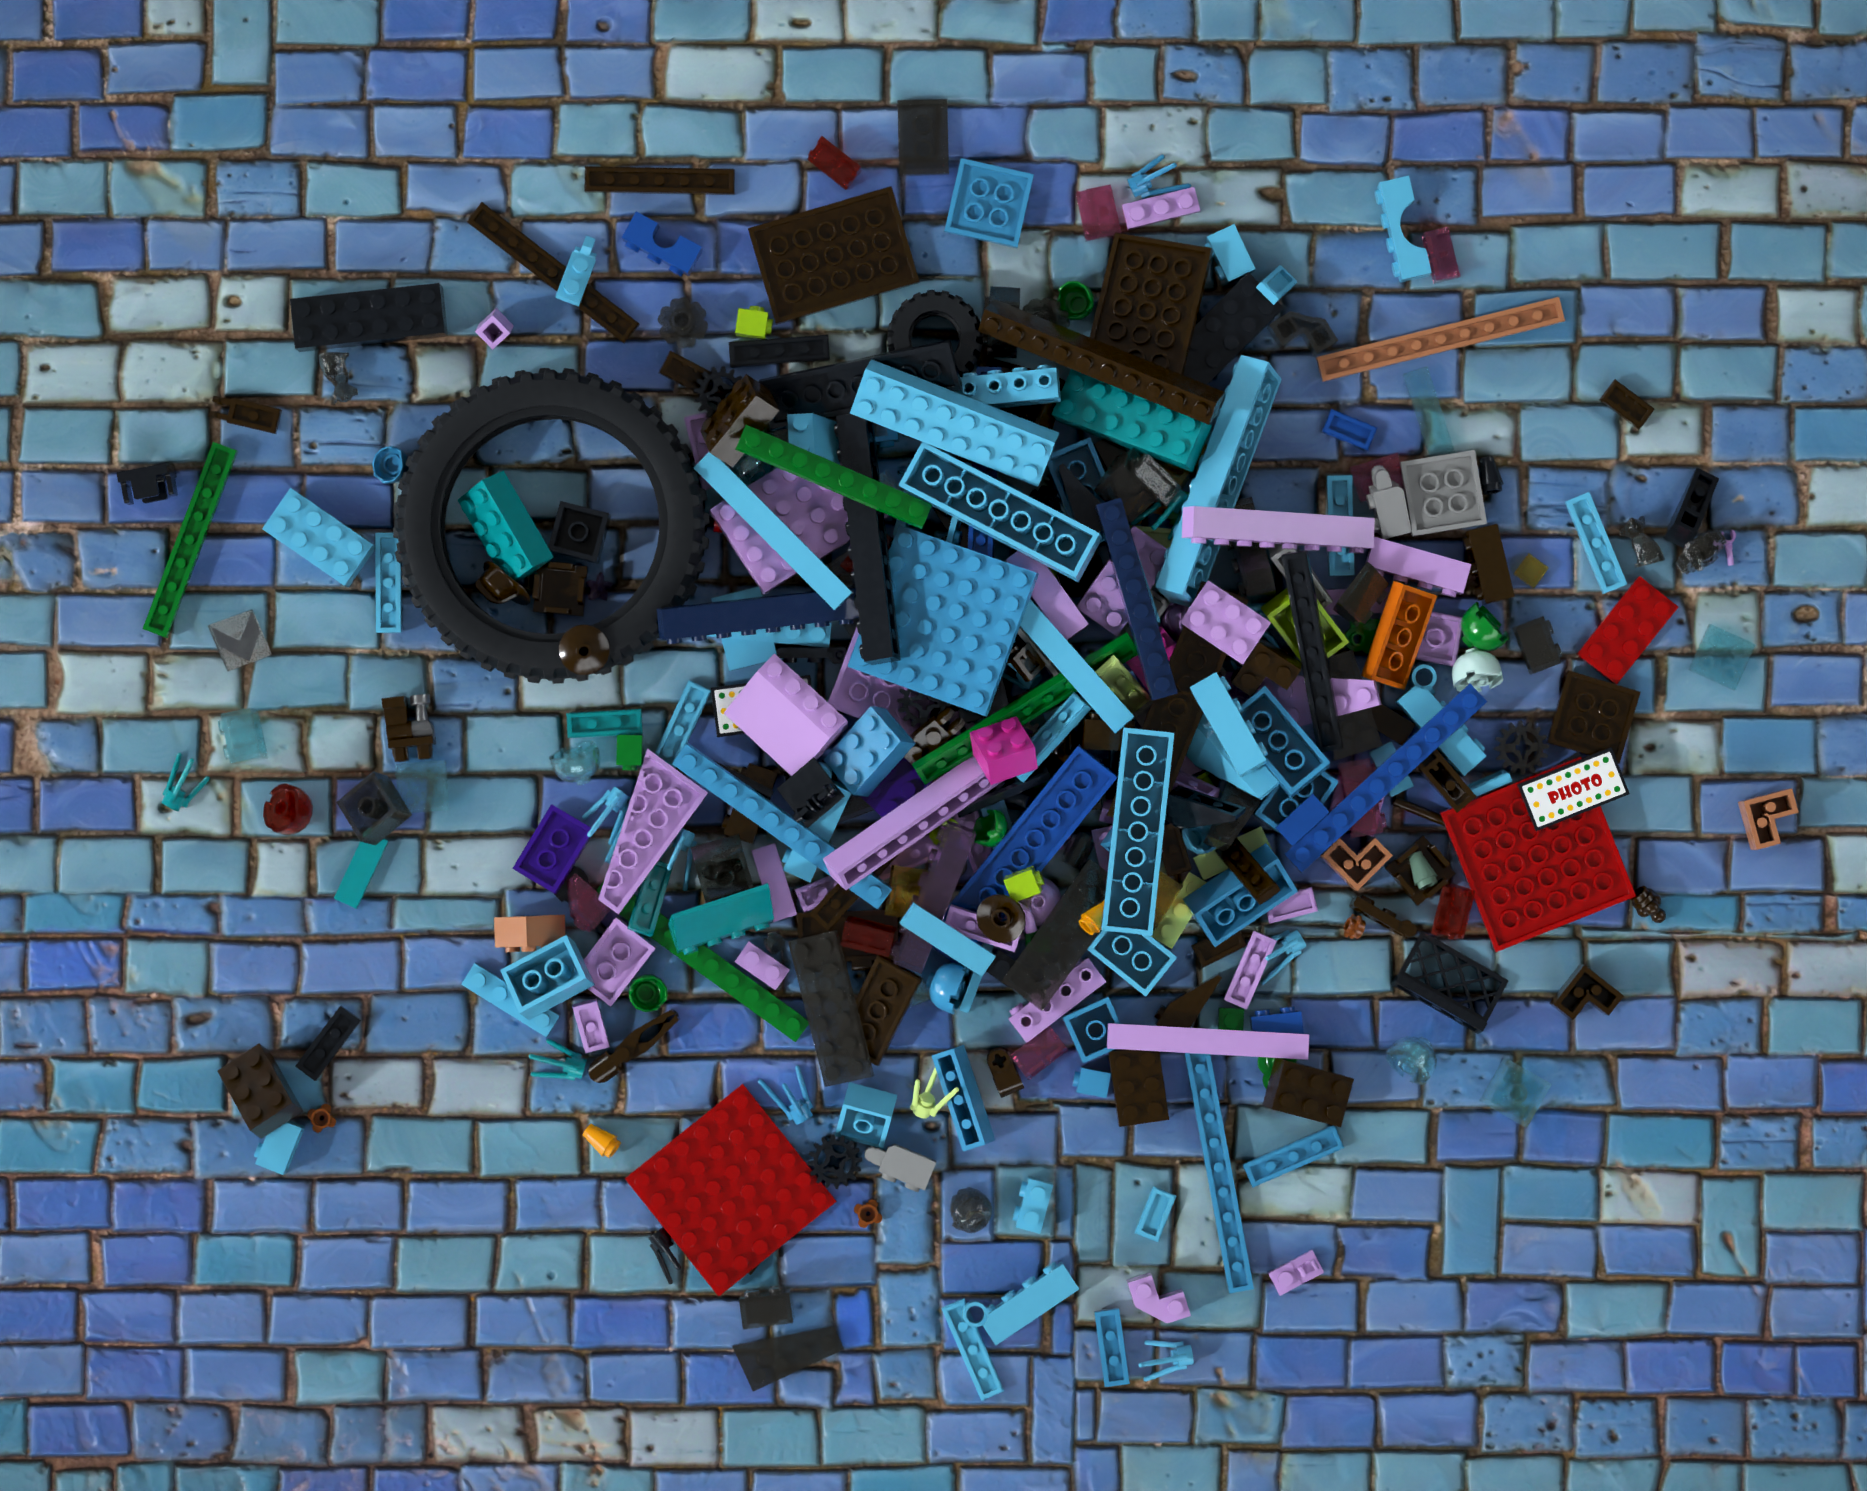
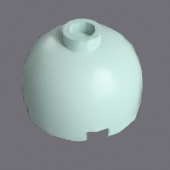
M1477 648L1466 650L1465 654L1455 661L1452 668L1453 685L1459 692L1469 684L1478 692H1482L1480 687L1489 685V688L1492 689L1503 681L1502 670L1497 658Z

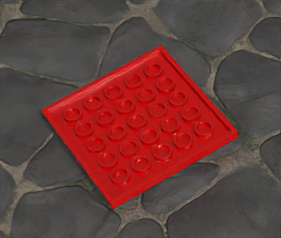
M1580 756L1474 798L1458 813L1453 808L1440 812L1495 952L1636 897L1601 806L1538 831L1534 830L1517 784L1581 759Z
M743 1084L625 1178L718 1297L837 1202L822 1182H816L818 1177L810 1174L812 1171Z

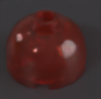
M287 783L280 784L272 789L270 794L273 796L270 802L266 801L264 804L263 817L265 825L274 832L283 835H292L304 830L313 814L312 800L307 793Z

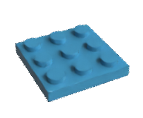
M961 158L944 232L1018 248L1034 174Z

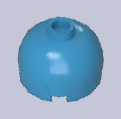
M952 962L940 966L936 973L931 972L926 986L930 987L929 996L932 1003L944 1012L954 1015V1009L958 1010L968 986L965 985L964 979L965 977L970 978L971 970L962 964Z

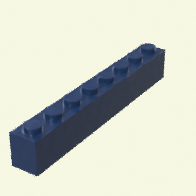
M1118 498L1097 504L1095 509L1151 701L1177 694V688L1122 499Z
M848 587L853 593L836 610H833L816 591L656 608L659 639L667 640V644L682 643V638L692 637V641L707 640V635L716 634L717 638L732 637L731 632L741 631V635L744 636L754 635L758 629H766V633L780 632V627L790 626V630L805 629V624L814 623L815 627L830 626L829 621L839 620V624L854 623L855 618H859L858 610L854 605L856 587Z

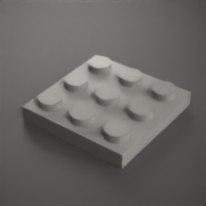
M1475 450L1400 462L1412 537L1487 524Z

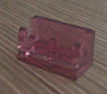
M1445 227L1424 232L1422 240L1424 248L1427 250L1433 284L1460 278L1461 275L1449 228Z
M1048 1026L1011 1054L1010 1057L1025 1077L1030 1080L1067 1052L1068 1049L1051 1026Z

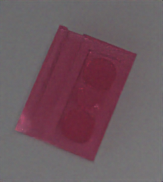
M1111 184L1075 192L1086 242L1114 236L1115 232L1121 233Z
M1398 453L1349 468L1360 503L1367 501L1366 495L1370 494L1368 486L1373 485L1371 471L1376 465L1383 466L1389 472L1390 479L1404 489Z

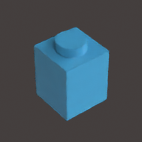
M1080 1067V1072L1075 1071L1072 1086L1077 1087V1093L1107 1098L1111 1073Z

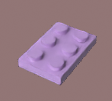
M1210 581L1206 582L1179 622L1242 665L1271 624L1270 621Z
M618 916L584 959L595 984L588 988V990L610 1007L657 948L656 945L640 933L627 929L628 924Z

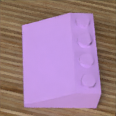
M775 653L754 674L724 712L736 726L790 776L796 773L813 757L817 760L848 728L847 720Z

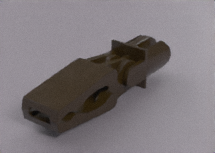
M673 1009L665 1012L631 1032L617 1046L613 1054L609 1050L605 1051L590 1064L588 1069L590 1078L597 1083H603L613 1078L623 1070L620 1066L621 1063L634 1059L656 1044L680 1020L678 1013ZM676 1014L671 1021L663 1025L660 1032L653 1039L639 1042L642 1033L647 1028L663 1023L669 1016Z

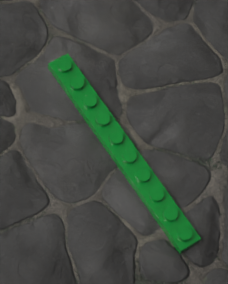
M1126 632L1085 657L1084 660L1095 672L1113 655L1124 664L1137 656L1138 653L1135 644ZM1059 673L912 763V765L926 785L973 756L970 732L1017 716L1021 725H1024L1070 697L1073 692L1076 693L1078 691L1062 673Z
M604 881L593 894L597 899L599 898ZM635 894L619 914L627 921H630L637 896ZM659 913L653 936H651L652 939L794 1042L798 1040L810 1023L808 1019L707 946H698V951L688 955H684L683 952L677 953L668 927L670 919Z

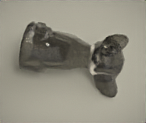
M327 352L319 354L321 370L325 377L335 386L331 396V405H335L338 401L347 402L353 396L358 395L357 388L348 383L349 373L345 361L349 357V353Z
M1640 516L1639 519L1629 518L1624 527L1619 529L1621 536L1631 538L1632 549L1637 556L1636 568L1665 560L1659 545L1643 531L1645 527L1644 516Z

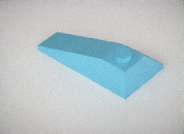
M1204 713L1202 714L1186 756L1196 767L1214 774L1215 777L1223 779L1235 785L1236 788L1262 800L1280 784L1279 781L1265 765L1240 778Z

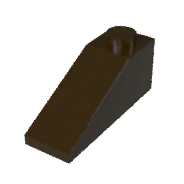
M1437 749L1416 767L1456 813L1476 798V795Z
M1216 974L1168 1002L1166 1007L1161 1005L1154 1016L1157 1019L1155 1024L1157 1026L1190 1028L1222 977Z

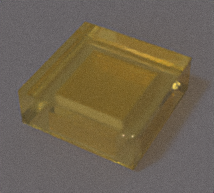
M1528 553L1513 574L1530 587L1535 588L1549 568Z

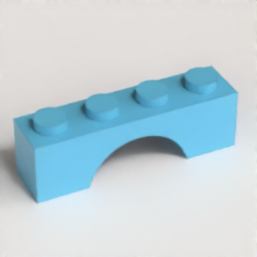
M1405 176L1380 182L1377 186L1378 190H1375V198L1377 204L1382 205L1384 213L1380 214L1383 229L1387 228L1389 238L1386 239L1388 252L1393 253L1395 262L1392 263L1394 277H1398L1400 283L1428 277L1432 271L1426 248L1411 244L1404 237L1400 226L1403 211L1415 200L1410 177Z

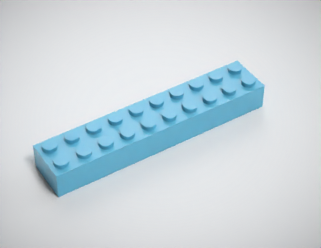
M1241 355L1239 361L1235 363L1232 371L1233 378L1230 385L1225 389L1223 405L1215 417L1216 424L1214 429L1208 435L1206 451L1199 459V470L1196 478H1193L1191 481L1190 494L1187 501L1182 505L1181 514H1183V507L1190 506L1235 508L1282 380L1269 362ZM1181 516L1179 524H1176L1173 529L1171 546L1165 551V562L1162 570L1156 575L1155 587L1170 602L1190 607L1201 581H1208L1221 545H1214V540H1206V544L1191 543L1190 538H1182Z

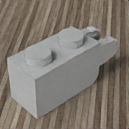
M1374 466L1371 471L1373 485L1368 486L1370 494L1366 495L1368 507L1370 510L1373 509L1374 533H1378L1382 539H1387L1412 532L1403 489L1398 483L1390 479L1389 472L1383 466Z
M897 1144L888 1146L886 1151L871 1146L866 1148L864 1153L868 1162L871 1161V1163L880 1166L879 1172L883 1173L882 1178L894 1183L897 1179L906 1183V1188L915 1192H919L920 1189H926L936 1165V1160Z

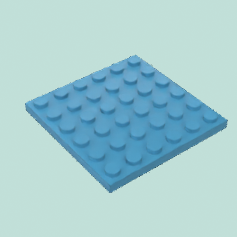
M898 525L888 554L901 660L876 665L864 662L859 651V647L862 644L861 635L859 634L847 667L987 717L1039 574Z

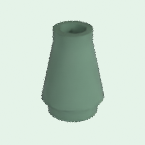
M1422 851L1415 852L1408 857L1414 885H1417L1419 890L1427 889L1438 883L1436 879L1438 875L1423 856Z

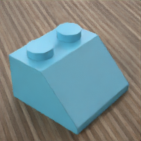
M813 413L787 414L788 443L840 465L837 457L839 440L834 431L837 421Z
M849 1082L835 1136L841 1137L845 1135V1139L883 1149L897 1095Z

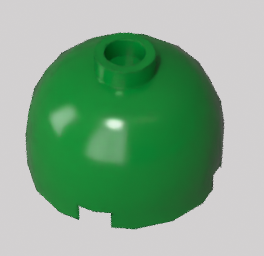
M1479 602L1473 604L1462 617L1461 630L1464 634L1462 640L1470 649L1476 647L1480 651H1494L1508 641L1510 637L1507 631L1503 634L1501 633L1499 628L1502 624L1486 607L1482 605L1479 608Z

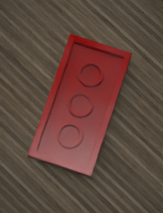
M1638 576L1576 655L1611 683L1617 685L1678 609V606L1641 576Z

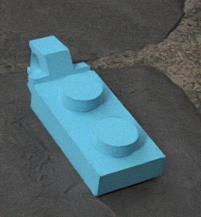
M586 236L582 248L576 246L574 251H572L555 298L576 306L580 305L596 262L597 254L592 252L596 239Z

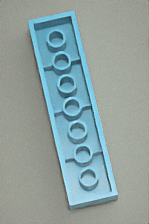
M872 359L864 371L850 414L1037 487L1043 478L1059 436V432Z
M924 442L920 444L898 485L902 491L932 504L938 510L1076 582L1080 581L1102 540L1100 533Z
M1123 727L1101 930L1153 936L1174 733Z

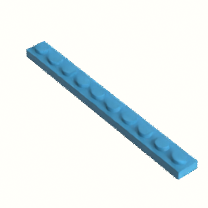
M688 742L686 743L672 765L830 876L823 858L837 849L835 846L801 822L798 823L787 812ZM873 873L849 888V890L876 909L881 906L893 889V887Z
M1184 1053L1228 1292L1230 1294L1252 1290L1254 1286L1211 1055Z

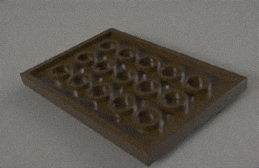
M892 186L748 228L776 325L920 283Z
M1115 232L1090 338L1183 375L1213 254L1212 248Z

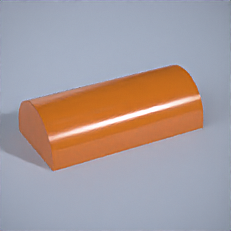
M1393 581L1361 673L1362 677L1405 690L1437 595Z

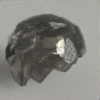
M971 1187L958 1190L957 1195L952 1197L950 1204L952 1226L967 1233H975L985 1228L992 1215V1205L987 1196Z

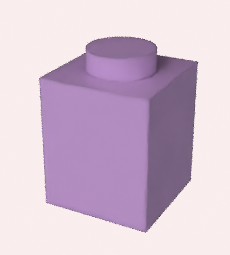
M496 308L478 324L475 332L493 350L511 333L514 325Z

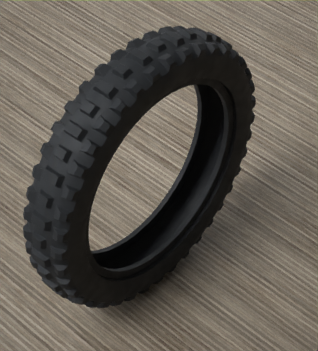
M540 368L539 373L534 374L521 370L516 371L515 376L512 378L500 376L492 379V385L472 388L469 390V397H461L450 404L451 410L448 413L444 412L431 422L434 428L427 430L417 443L420 447L418 450H414L412 456L408 457L406 465L409 469L403 473L398 485V489L402 490L401 495H398L393 510L395 514H398V518L395 519V527H393V537L399 541L396 544L397 551L395 555L397 562L403 564L401 567L403 575L401 577L404 585L411 587L410 591L413 595L411 600L414 606L422 608L421 612L426 617L425 622L430 628H437L442 634L440 638L448 646L454 644L455 648L460 650L461 656L467 660H470L472 657L475 658V660L481 662V668L490 672L496 668L504 673V677L515 679L517 675L524 676L531 683H539L541 679L552 681L553 684L564 683L566 678L577 679L578 682L588 680L589 675H579L571 672L560 659L559 644L565 633L542 634L523 631L503 624L483 611L471 599L459 582L450 562L445 537L446 511L451 491L463 467L484 444L502 432L528 422L555 419L576 421L611 435L636 456L648 474L658 504V544L649 572L634 595L621 608L600 622L591 625L604 633L610 647L606 664L594 674L601 673V675L612 672L611 667L624 664L626 666L634 661L633 656L635 654L649 651L654 647L652 641L659 638L656 608L683 606L690 596H694L698 588L694 582L704 570L705 563L701 559L704 556V551L709 547V538L705 537V533L707 532V525L710 524L709 514L704 512V502L708 499L706 490L700 489L699 477L701 475L693 468L694 466L689 458L692 454L686 443H680L677 436L678 430L674 425H667L662 420V412L655 406L651 408L646 406L643 397L635 391L629 394L624 391L621 383L614 380L606 383L597 374L588 373L587 376H582L575 372L574 369L564 368L562 373H557L555 370H550V368ZM582 646L579 649V653L581 655H587L589 653V649L585 646Z

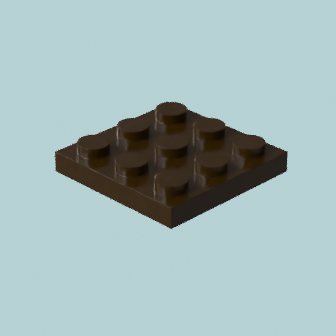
M1568 670L1546 743L1586 755L1612 747L1616 760L1620 764L1641 692Z

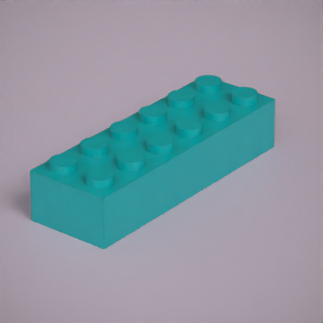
M1071 369L1061 391V402L1056 403L1051 414L1059 423L1191 472L1195 468L1212 428L1211 424L1208 425L1088 375L1081 374Z

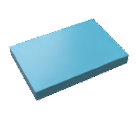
M754 587L711 599L712 602L763 596L760 588ZM721 638L729 671L765 663L774 653L777 655L773 642Z

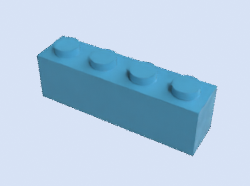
M961 1045L932 1055L944 1095L946 1096L955 1087L959 1088V1091L947 1104L963 1152L995 1141L965 1046Z

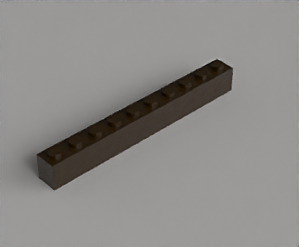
M996 299L984 309L978 329L979 332L1208 425L1219 412L1225 392Z

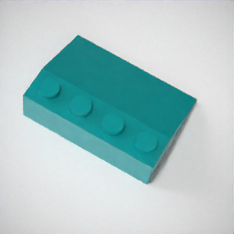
M767 883L671 914L668 927L677 953L683 952L684 955H688L698 951V946L707 944L708 947L721 944L723 938L731 936L732 939H737L745 936V931L755 928V931L758 932L769 928V923H772L774 920L769 885Z

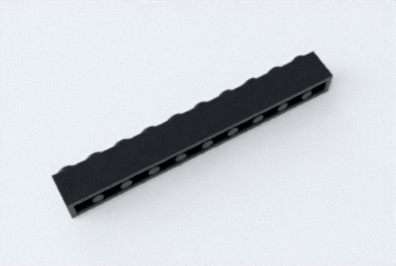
M850 413L836 416L837 424L834 426V431L837 439H839L840 448L837 449L839 462L848 469L880 482L873 422ZM843 497V507L848 517L845 528L847 535L850 536L851 546L848 547V554L850 560L853 561L854 569L851 571V579L856 587L854 605L859 613L857 630L862 640V644L859 647L861 658L864 659V662L871 665L899 661L901 658L884 513L850 498Z

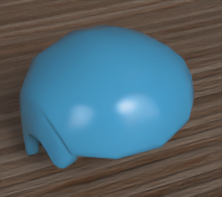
M395 446L381 448L375 454L372 462L374 476L384 484L400 482L403 473L409 469L406 465L408 457L405 452Z

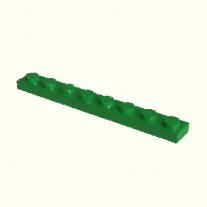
M745 425L735 449L920 529L923 528L932 506L928 502L748 425Z
M215 442L212 443L144 623V630L168 638L237 456V450Z

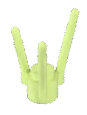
M936 1068L933 1070L925 1092L920 1095V1080L916 1079L910 1109L919 1118H928L930 1115L935 1117L937 1112L959 1091V1088L955 1087L935 1106V1098L930 1092L937 1077Z

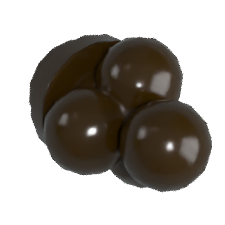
M1641 886L1634 891L1636 897L1630 900L1637 914L1641 917L1651 915L1652 921L1662 923L1666 919V913L1660 908V896L1646 886Z

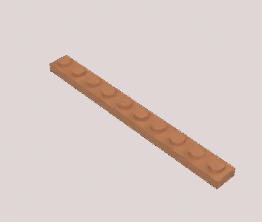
M1556 297L1319 356L1316 360L1321 380L1325 382L1565 322L1560 298Z

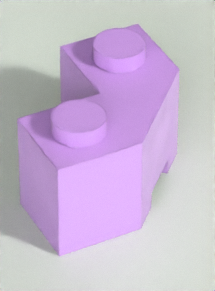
M1150 1272L1127 1279L1136 1308L1165 1323L1191 1316L1182 1289L1158 1296Z

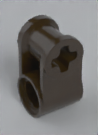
M1002 1048L990 1050L986 1060L1000 1097L1003 1098L1024 1089L1021 1078L1016 1068H1014L1008 1053ZM994 1055L1005 1056L1001 1066H998L996 1063L992 1064V1061L995 1060Z

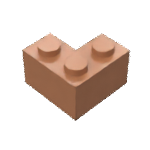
M1792 788L1738 801L1751 850H1759L1781 844L1775 819L1799 813Z
M1339 838L1320 855L1354 891H1358L1393 856L1376 838H1371L1356 854Z
M565 915L494 917L495 948L505 947V952L537 951L536 946H541L542 948L566 935Z

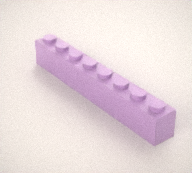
M1190 506L1183 507L1182 538H1190L1191 543L1206 544V540H1214V545H1229V541H1237V546L1250 547L1252 542L1259 543L1260 548H1275V544H1282V549H1297V545H1302L1304 550L1319 551L1320 547H1327V552H1342V548H1349V553L1362 554L1364 549L1374 548L1375 518Z
M973 755L824 857L823 861L830 876L845 890L849 889L1001 782L991 785Z

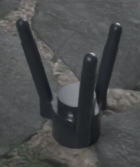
M662 1227L648 1238L652 1243L649 1246L654 1251L668 1283L672 1284L673 1280L661 1253H666L677 1270H680L681 1266L669 1249L674 1245L671 1241L673 1239Z

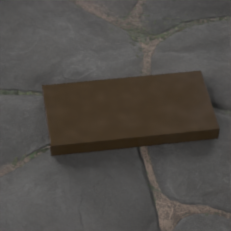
M877 955L835 1043L879 1066L923 978L883 955Z

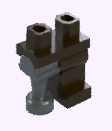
M430 694L410 696L411 706H416V720L409 721L407 697L381 698L386 722L388 748L392 750L395 762L409 761L408 748L417 747L419 760L432 759L433 745H436L434 726L429 722L426 705L430 704Z

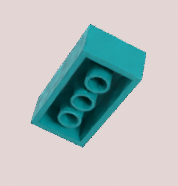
M504 470L481 480L458 499L462 511L469 519L493 563L497 564L516 582L529 577L554 558Z

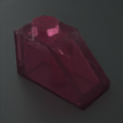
M576 873L567 880L570 916L574 919L573 922L579 929L590 932L597 927L611 909L598 900L600 894Z

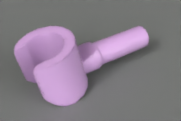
M1732 529L1730 531L1731 540L1724 538L1723 531L1719 536L1720 543L1725 546L1728 566L1734 565L1732 543L1736 538V533Z

